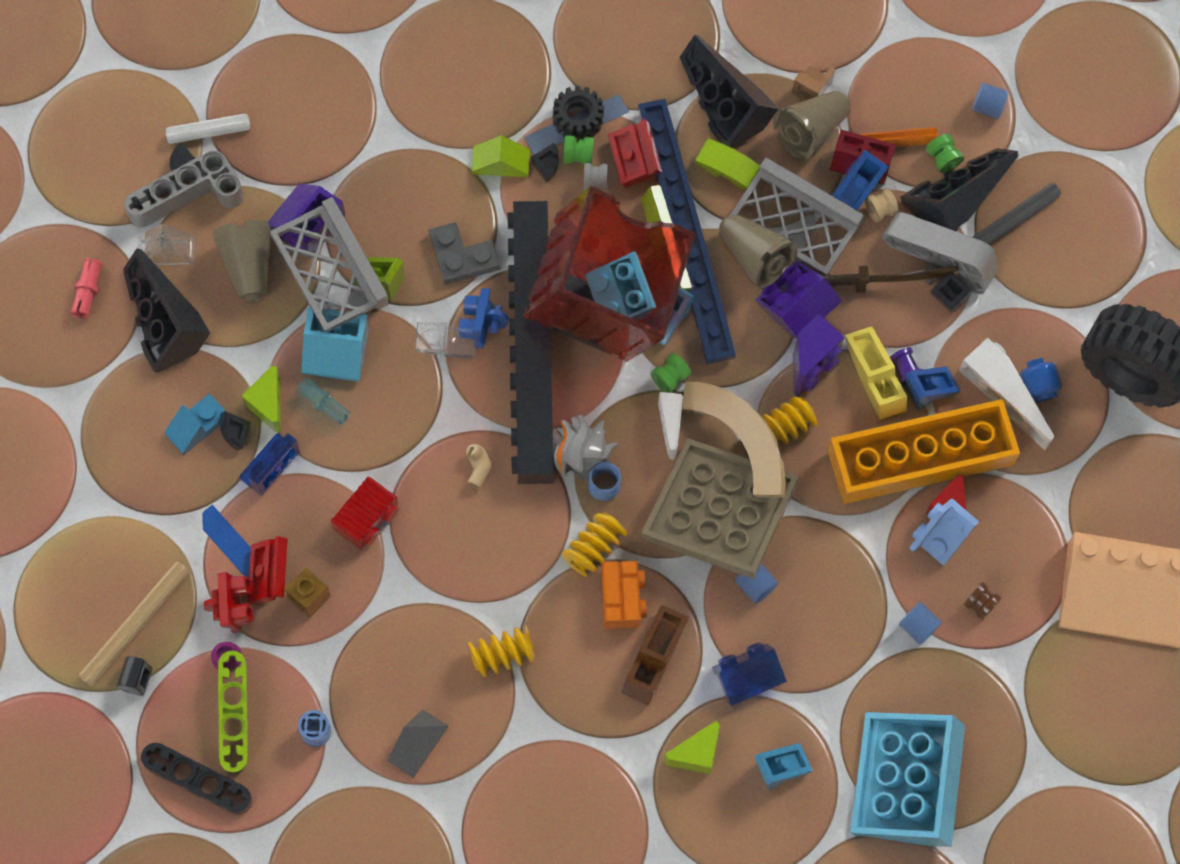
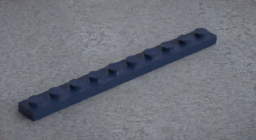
M666 99L638 104L640 120L645 119L649 122L662 173H655L658 185L662 189L692 286L688 292L694 296L691 308L706 363L708 365L735 359V348Z

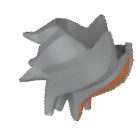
M580 414L577 416V419L576 417L571 418L573 427L567 421H561L563 430L559 427L556 430L561 440L556 447L553 460L557 471L565 477L569 471H572L584 482H587L589 470L597 463L608 462L612 450L618 443L606 445L604 439L606 430L603 429L604 420L590 429L588 423Z

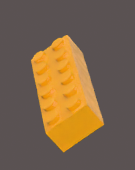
M1003 399L832 437L827 449L843 504L952 480L957 475L965 477L1013 466L1020 455Z

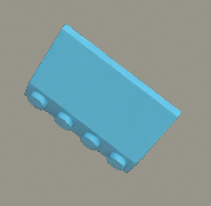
M866 712L850 833L924 846L952 847L965 725L954 715Z

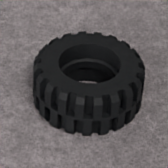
M1115 304L1103 309L1081 345V357L1086 369H1089L1091 375L1095 379H1099L1103 386L1114 390V393L1121 397L1123 395L1135 403L1140 402L1150 407L1156 405L1158 408L1170 407L1179 403L1180 327L1176 325V322L1170 318L1166 319L1161 316V313L1154 310H1146V307L1139 305L1134 307L1131 304Z

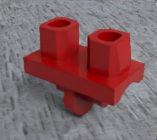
M227 572L217 573L218 589L212 590V599L204 601V610L213 612V620L220 621L221 627L230 628L232 633L242 632L241 625L254 621L252 606L248 603L240 604V596L251 594L252 581L246 576H232Z

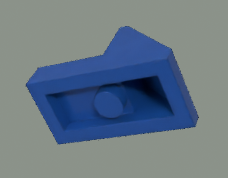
M864 150L845 170L846 176L831 196L858 211L889 166Z
M947 366L910 371L906 377V388L918 411L924 409L934 400L951 398L960 392Z

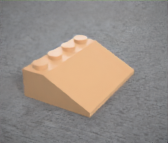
M1075 532L1067 543L1058 628L1179 648L1180 549Z

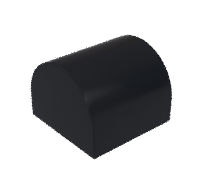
M954 273L946 275L930 293L953 313L965 303L972 290Z
M127 656L117 688L127 693L139 696L145 695L152 667L142 658Z

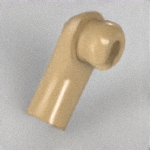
M471 444L466 449V455L474 470L467 483L471 487L480 490L491 470L492 463L483 447L478 444Z

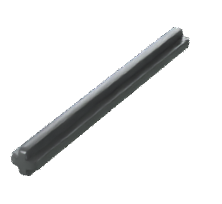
M1050 183L972 236V238L981 240L988 245L992 244L1058 199L1061 194L1060 189L1056 184ZM931 264L930 266H928V267L925 268V269L944 268V267L938 266V265H936V264ZM942 277L925 280L928 285H932Z

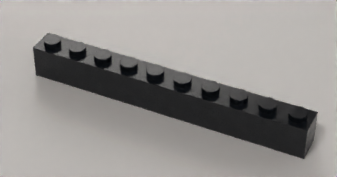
M513 201V212H507L508 229H513L514 238H508V256H514V265H508L509 282H514V291L509 292V309H515V318H509V336H515V346H510V363H516V373H510V391H516V400L510 401L511 418H517V428H511V446H517V456H511L512 474H518V484H554L551 333L549 328L548 201Z

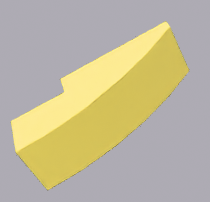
M873 327L846 334L845 340L852 360L879 420L907 411V395L895 376V366Z

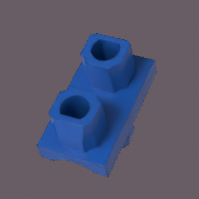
M482 288L480 296H465L464 314L474 315L475 319L461 318L458 326L460 338L474 340L476 348L485 347L488 329L490 333L496 334L498 329H503L508 325L509 317L506 313L502 312V306L495 305L493 309V303L489 300L491 290L488 288Z

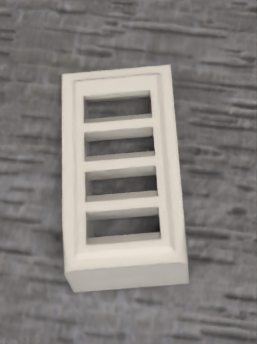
M660 392L658 407L668 458L675 460L683 396L682 394Z

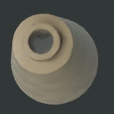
M832 91L778 110L773 117L774 130L777 128L781 136L777 139L780 145L794 158H811L849 115L850 101L845 94L839 91Z
M738 214L727 216L720 223V238L752 283L760 289L764 290L765 287L774 283L781 276L780 273L785 267L794 264L798 254V247L791 239Z
M249 220L245 221V225L240 226L230 223L213 230L214 242L239 299H245V303L262 301V296L267 294L271 231L268 221Z

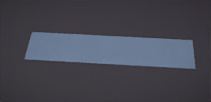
M619 94L602 103L604 105L603 124L629 113ZM585 109L569 116V118L577 121L585 120L588 118L589 112ZM554 124L524 137L533 154L538 153L552 143L558 145L565 142L563 131L558 133Z

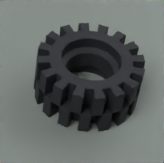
M575 86V91H572L570 87L566 88L565 94L561 91L558 94V99L555 98L553 106V124L556 126V131L558 133L563 131L564 138L565 135H572L576 139L581 136V139H584L587 135L593 138L595 131L599 132L601 130L604 117V105H602L601 97L597 99L598 93L593 91L589 94L590 88L585 87L584 91H580V86ZM573 107H582L588 110L589 116L585 120L577 121L569 118L567 112Z

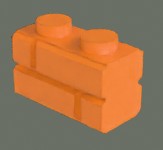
M638 561L601 563L604 628L640 627L641 618H647L646 599L640 600V589L645 588L644 570H638Z

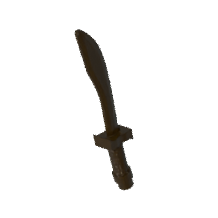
M859 266L857 274L833 276L825 274L823 277L831 287L856 285L857 293L866 292V284L922 281L944 277L957 271L958 266L924 269L893 275H869L868 266Z

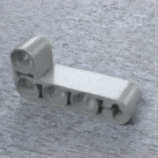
M209 151L134 191L126 197L124 206L129 220L134 226L146 227L211 191L219 203L226 208L239 206L243 201L244 194L240 180L226 157L221 152ZM214 166L221 167L217 171H210V168ZM187 180H196L191 185L184 184ZM228 188L235 189L231 193H224V190ZM164 193H170V196L165 199L159 198Z
M897 212L882 235V240L895 250L941 267L958 266V270L955 272L960 273L961 281L976 294L985 293L998 271L995 251L987 243L903 212Z

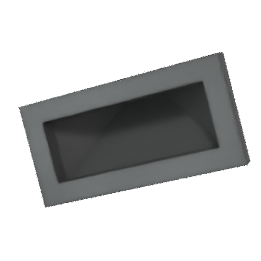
M422 709L403 727L388 758V762L414 778L448 728V725Z

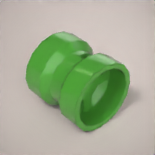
M943 134L926 146L929 155L936 159L935 165L940 173L955 169L965 159L961 151L955 149V142L950 134Z
M565 135L563 164H573L574 162H581L583 165L585 163L592 164L594 138L585 137L577 141L574 136Z
M671 353L665 359V363L662 366H657L650 372V375L662 391L672 393L677 388V383L685 381L692 372L680 356Z

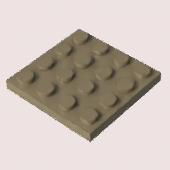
M687 438L642 530L641 539L755 579L798 484L799 476L785 472V498H757L753 495V471L750 459Z

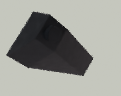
M698 35L692 37L680 55L681 62L691 85H695L699 94V105L701 109H705L710 120L707 123L710 131L720 143L733 149L762 132L779 108L758 86Z
M996 148L968 161V167L965 169L944 172V178L933 184L929 180L920 183L900 197L901 202L915 217L957 231L958 227L971 218L1018 158V151Z
M136 248L123 268L130 300L136 302L138 316L135 317L137 326L142 327L145 339L141 341L142 350L153 371L161 372L197 354L210 335V332L199 312L144 251Z

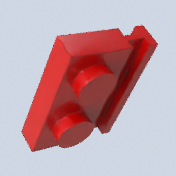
M643 119L636 125L631 124L608 134L622 186L626 188L650 178V175L662 173L648 121Z
M276 536L275 539H267L251 545L249 579L252 581V592L248 595L247 603L260 605L276 600V597H284L288 538Z

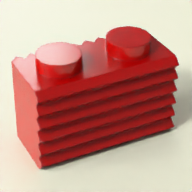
M370 476L366 477L365 481L351 495L350 499L336 513L335 517L331 519L332 529L360 550L365 544L371 545L379 535L380 531L378 528L384 521L390 522L397 514V496Z

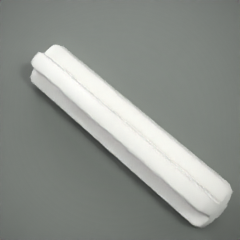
M239 114L166 128V137L168 143L173 144L247 131L250 129V121L247 114Z

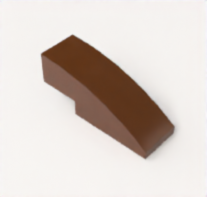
M660 606L624 682L622 694L650 705L688 622V616L666 606Z

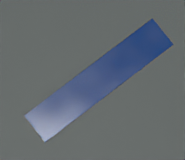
M212 504L202 512V529L236 568L249 578L251 547Z

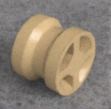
M888 188L881 190L879 195L875 196L872 194L865 199L866 209L875 223L882 221L887 215L894 216L899 212L897 201Z

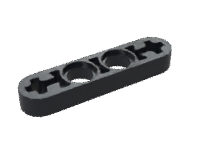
M157 742L150 743L142 750L141 761L144 767L151 773L232 814L241 815L251 808L252 796L244 785ZM158 751H161V757L171 762L167 773H164L167 769L164 764L156 761L154 765H151L152 761L149 758L151 753L157 754ZM180 764H188L192 769L191 775L185 780L177 779L174 774L176 767ZM211 777L216 778L219 781V787L216 792L212 794L204 793L202 791L203 781ZM226 784L230 785L227 788L229 793L235 796L240 792L243 793L244 804L238 803L233 807L232 800L223 795Z

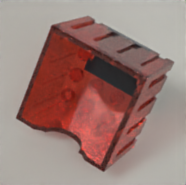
M590 185L556 213L554 219L556 225L550 232L545 247L548 250L542 256L537 272L539 278L534 281L528 299L531 302L526 307L523 317L531 321L536 319L541 322L540 325L607 354H617L619 359L628 362L664 339L696 233L674 223L662 221L647 223L632 219L620 210L621 203L616 201L613 195ZM631 252H636L656 308L648 316L637 321L600 305L594 301L585 274Z

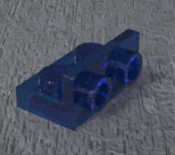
M289 433L284 438L279 434H275L240 474V480L263 496L300 453L297 439Z
M762 642L755 643L746 648L747 652L735 656V654L724 656L718 660L719 664L712 667L714 674L720 680L728 704L733 706L787 682L775 648Z

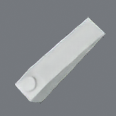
M987 338L963 360L959 371L991 401L1003 399L1009 418L1041 448L1046 450L1054 438L1052 431L1010 358L1006 355L1004 348Z

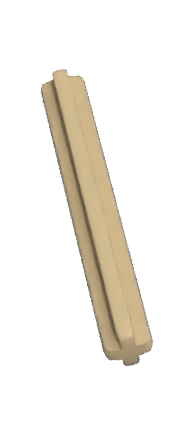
M175 562L79 673V677L84 683L89 686H93L187 577L189 571L182 563Z

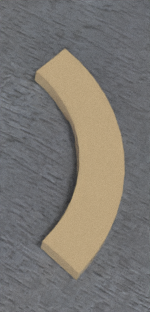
M686 381L682 410L686 413H698L716 418L727 424L737 434L747 450L751 462L753 495L757 498H785L784 463L777 446L778 442L763 417L746 401L724 388L707 383Z

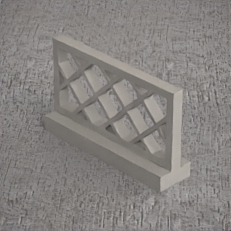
M767 157L760 165L759 172L730 214V216L739 215L743 207L756 204L759 218L750 221L757 224L760 223L761 226L765 227L764 222L780 219L783 233L779 234L786 238L804 233L807 247L798 249L796 259L823 275L829 274L855 232L863 224L864 217L860 212ZM761 180L772 185L774 195L757 197L756 188ZM753 194L754 199L749 200V198ZM786 197L794 198L798 209L782 213L779 199ZM775 200L779 214L762 217L759 203ZM815 211L821 215L823 224L806 227L803 213ZM800 214L803 228L787 232L784 218ZM825 217H826L827 219L831 220L832 222H827V223H826ZM839 225L848 231L843 239L831 242L828 231L829 227ZM824 229L827 243L811 246L808 232ZM838 246V248L836 249V251L833 252V248H832V247ZM829 248L831 258L825 267L814 260L812 251ZM809 252L810 258L803 253Z
M333 197L322 201V206L270 231L272 239L325 333L374 308L379 310L388 305L386 291ZM319 216L325 224L322 235L306 230L309 221ZM289 231L300 234L296 248L283 244L279 236ZM327 231H329L332 237L326 236ZM304 236L320 240L316 253L300 249ZM324 241L337 245L339 250L336 259L320 255ZM288 252L294 253L292 259ZM298 254L313 259L310 272L296 268L295 262ZM341 255L346 262L340 261ZM318 260L333 264L330 278L314 274ZM338 266L351 270L350 284L334 280ZM301 276L307 277L306 284ZM312 279L327 283L323 297L310 293L309 286ZM355 279L360 287L354 285ZM331 285L348 289L343 303L328 299ZM351 291L364 294L368 303L360 307L348 305ZM315 301L321 302L320 308ZM325 304L341 308L339 317L327 323L322 314Z

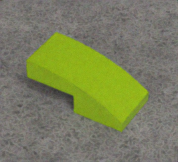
M709 138L706 139L694 160L695 164L717 178L721 175L743 191L749 187L760 168L758 163L744 154Z

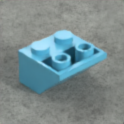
M631 252L585 274L605 329L623 328L645 318L656 308L636 252Z
M309 307L303 335L301 373L360 382L369 333L367 314H362L325 333L311 307ZM324 309L322 314L328 323L338 318L340 311Z

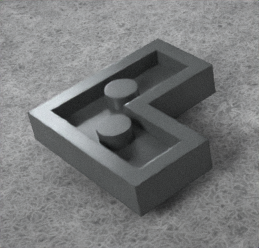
M456 222L429 229V236L444 285L500 270V264L492 240L464 247Z

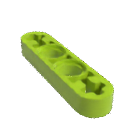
M228 651L220 657L218 663L219 760L223 769L231 773H237L243 770L248 762L247 664L241 653ZM230 657H235L236 661L242 664L241 667L235 670V678L242 677V684L238 682L223 684V678L230 679L229 669L224 668V663H228ZM232 687L238 688L242 693V699L236 705H229L224 700V693ZM235 718L242 723V731L237 736H229L224 730L225 723L229 719ZM243 739V746L236 745V752L238 755L243 756V760L237 762V767L232 768L230 762H225V756L231 754V745L224 747V740L235 742Z

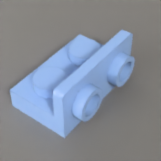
M952 498L943 506L938 503L927 515L930 519L927 525L922 523L913 533L912 537L915 541L909 549L915 552L921 546L944 566L979 521Z

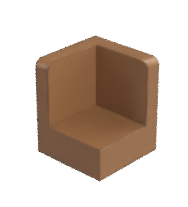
M809 66L804 73L800 71L794 79L792 93L803 100L823 95L833 82L835 69L830 66L824 74Z

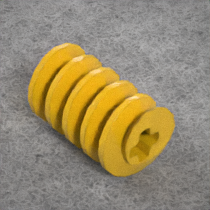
M792 397L789 403L785 402L780 405V410L777 408L772 409L770 416L767 414L762 415L771 428L776 440H780L784 445H787L789 442L787 434H790L794 439L798 438L797 428L803 433H807V422L813 427L818 426L813 409L802 397Z
M606 512L595 514L593 516L594 523H587L585 525L586 532H579L578 540L571 541V550L565 549L562 552L566 563L584 577H587L586 570L596 573L597 568L593 564L594 560L599 563L605 562L600 554L601 552L609 555L613 553L608 545L609 543L619 546L620 541L616 537L617 534L623 537L628 535L624 527Z
M525 625V634L518 627L513 628L512 638L506 631H502L501 641L494 634L490 635L489 645H487L483 638L478 639L477 649L471 642H467L475 670L479 671L483 677H487L488 667H491L495 674L499 673L500 663L507 670H510L511 660L513 659L519 667L523 666V656H526L531 663L534 662L535 651L527 625Z

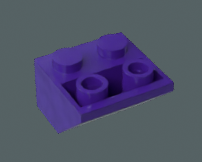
M299 183L268 220L269 227L272 231L322 206V201L333 197L343 217H345L343 201L321 186ZM319 216L309 221L306 230L322 235L325 224ZM289 231L279 237L296 248L300 234ZM304 236L300 249L316 253L320 240Z
M798 261L788 266L783 271V274L774 283L765 287L762 294L755 299L787 333L796 339L798 333L818 314L825 318L842 302L823 276Z
M820 314L798 333L793 352L794 394L797 397L804 391L807 393L812 391L820 381L818 378L825 371L828 374L832 372L839 364L840 360L838 358L843 352L842 345L845 337Z

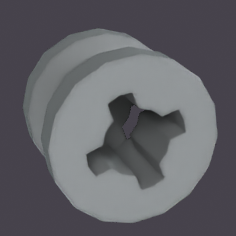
M585 163L583 191L589 192L591 189H598L600 192H606L608 164L592 166L591 163Z

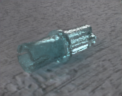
M308 377L297 386L296 393L314 405V409L317 412H324L338 424H344L349 418L350 411L334 400L331 392H325Z

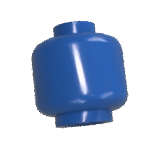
M1043 358L1026 362L1027 368L1021 371L1020 377L1035 403L1057 397V392L1062 388V382L1056 364L1044 362Z

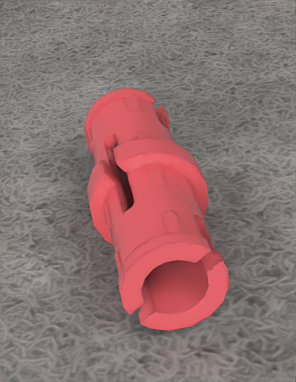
M90 258L84 259L80 281H77L75 284L77 292L70 313L78 318H81L82 313L84 319L89 318L94 295L98 294L97 282L103 263L94 258L92 263H90Z

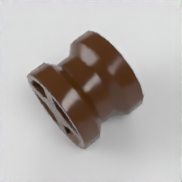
M982 582L966 600L964 605L967 608H973L977 612L978 617L984 620L1002 597L991 593L988 590V585Z

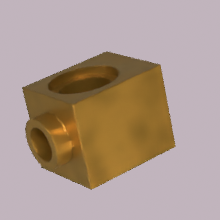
M306 567L285 588L287 598L309 618L331 597L328 586Z

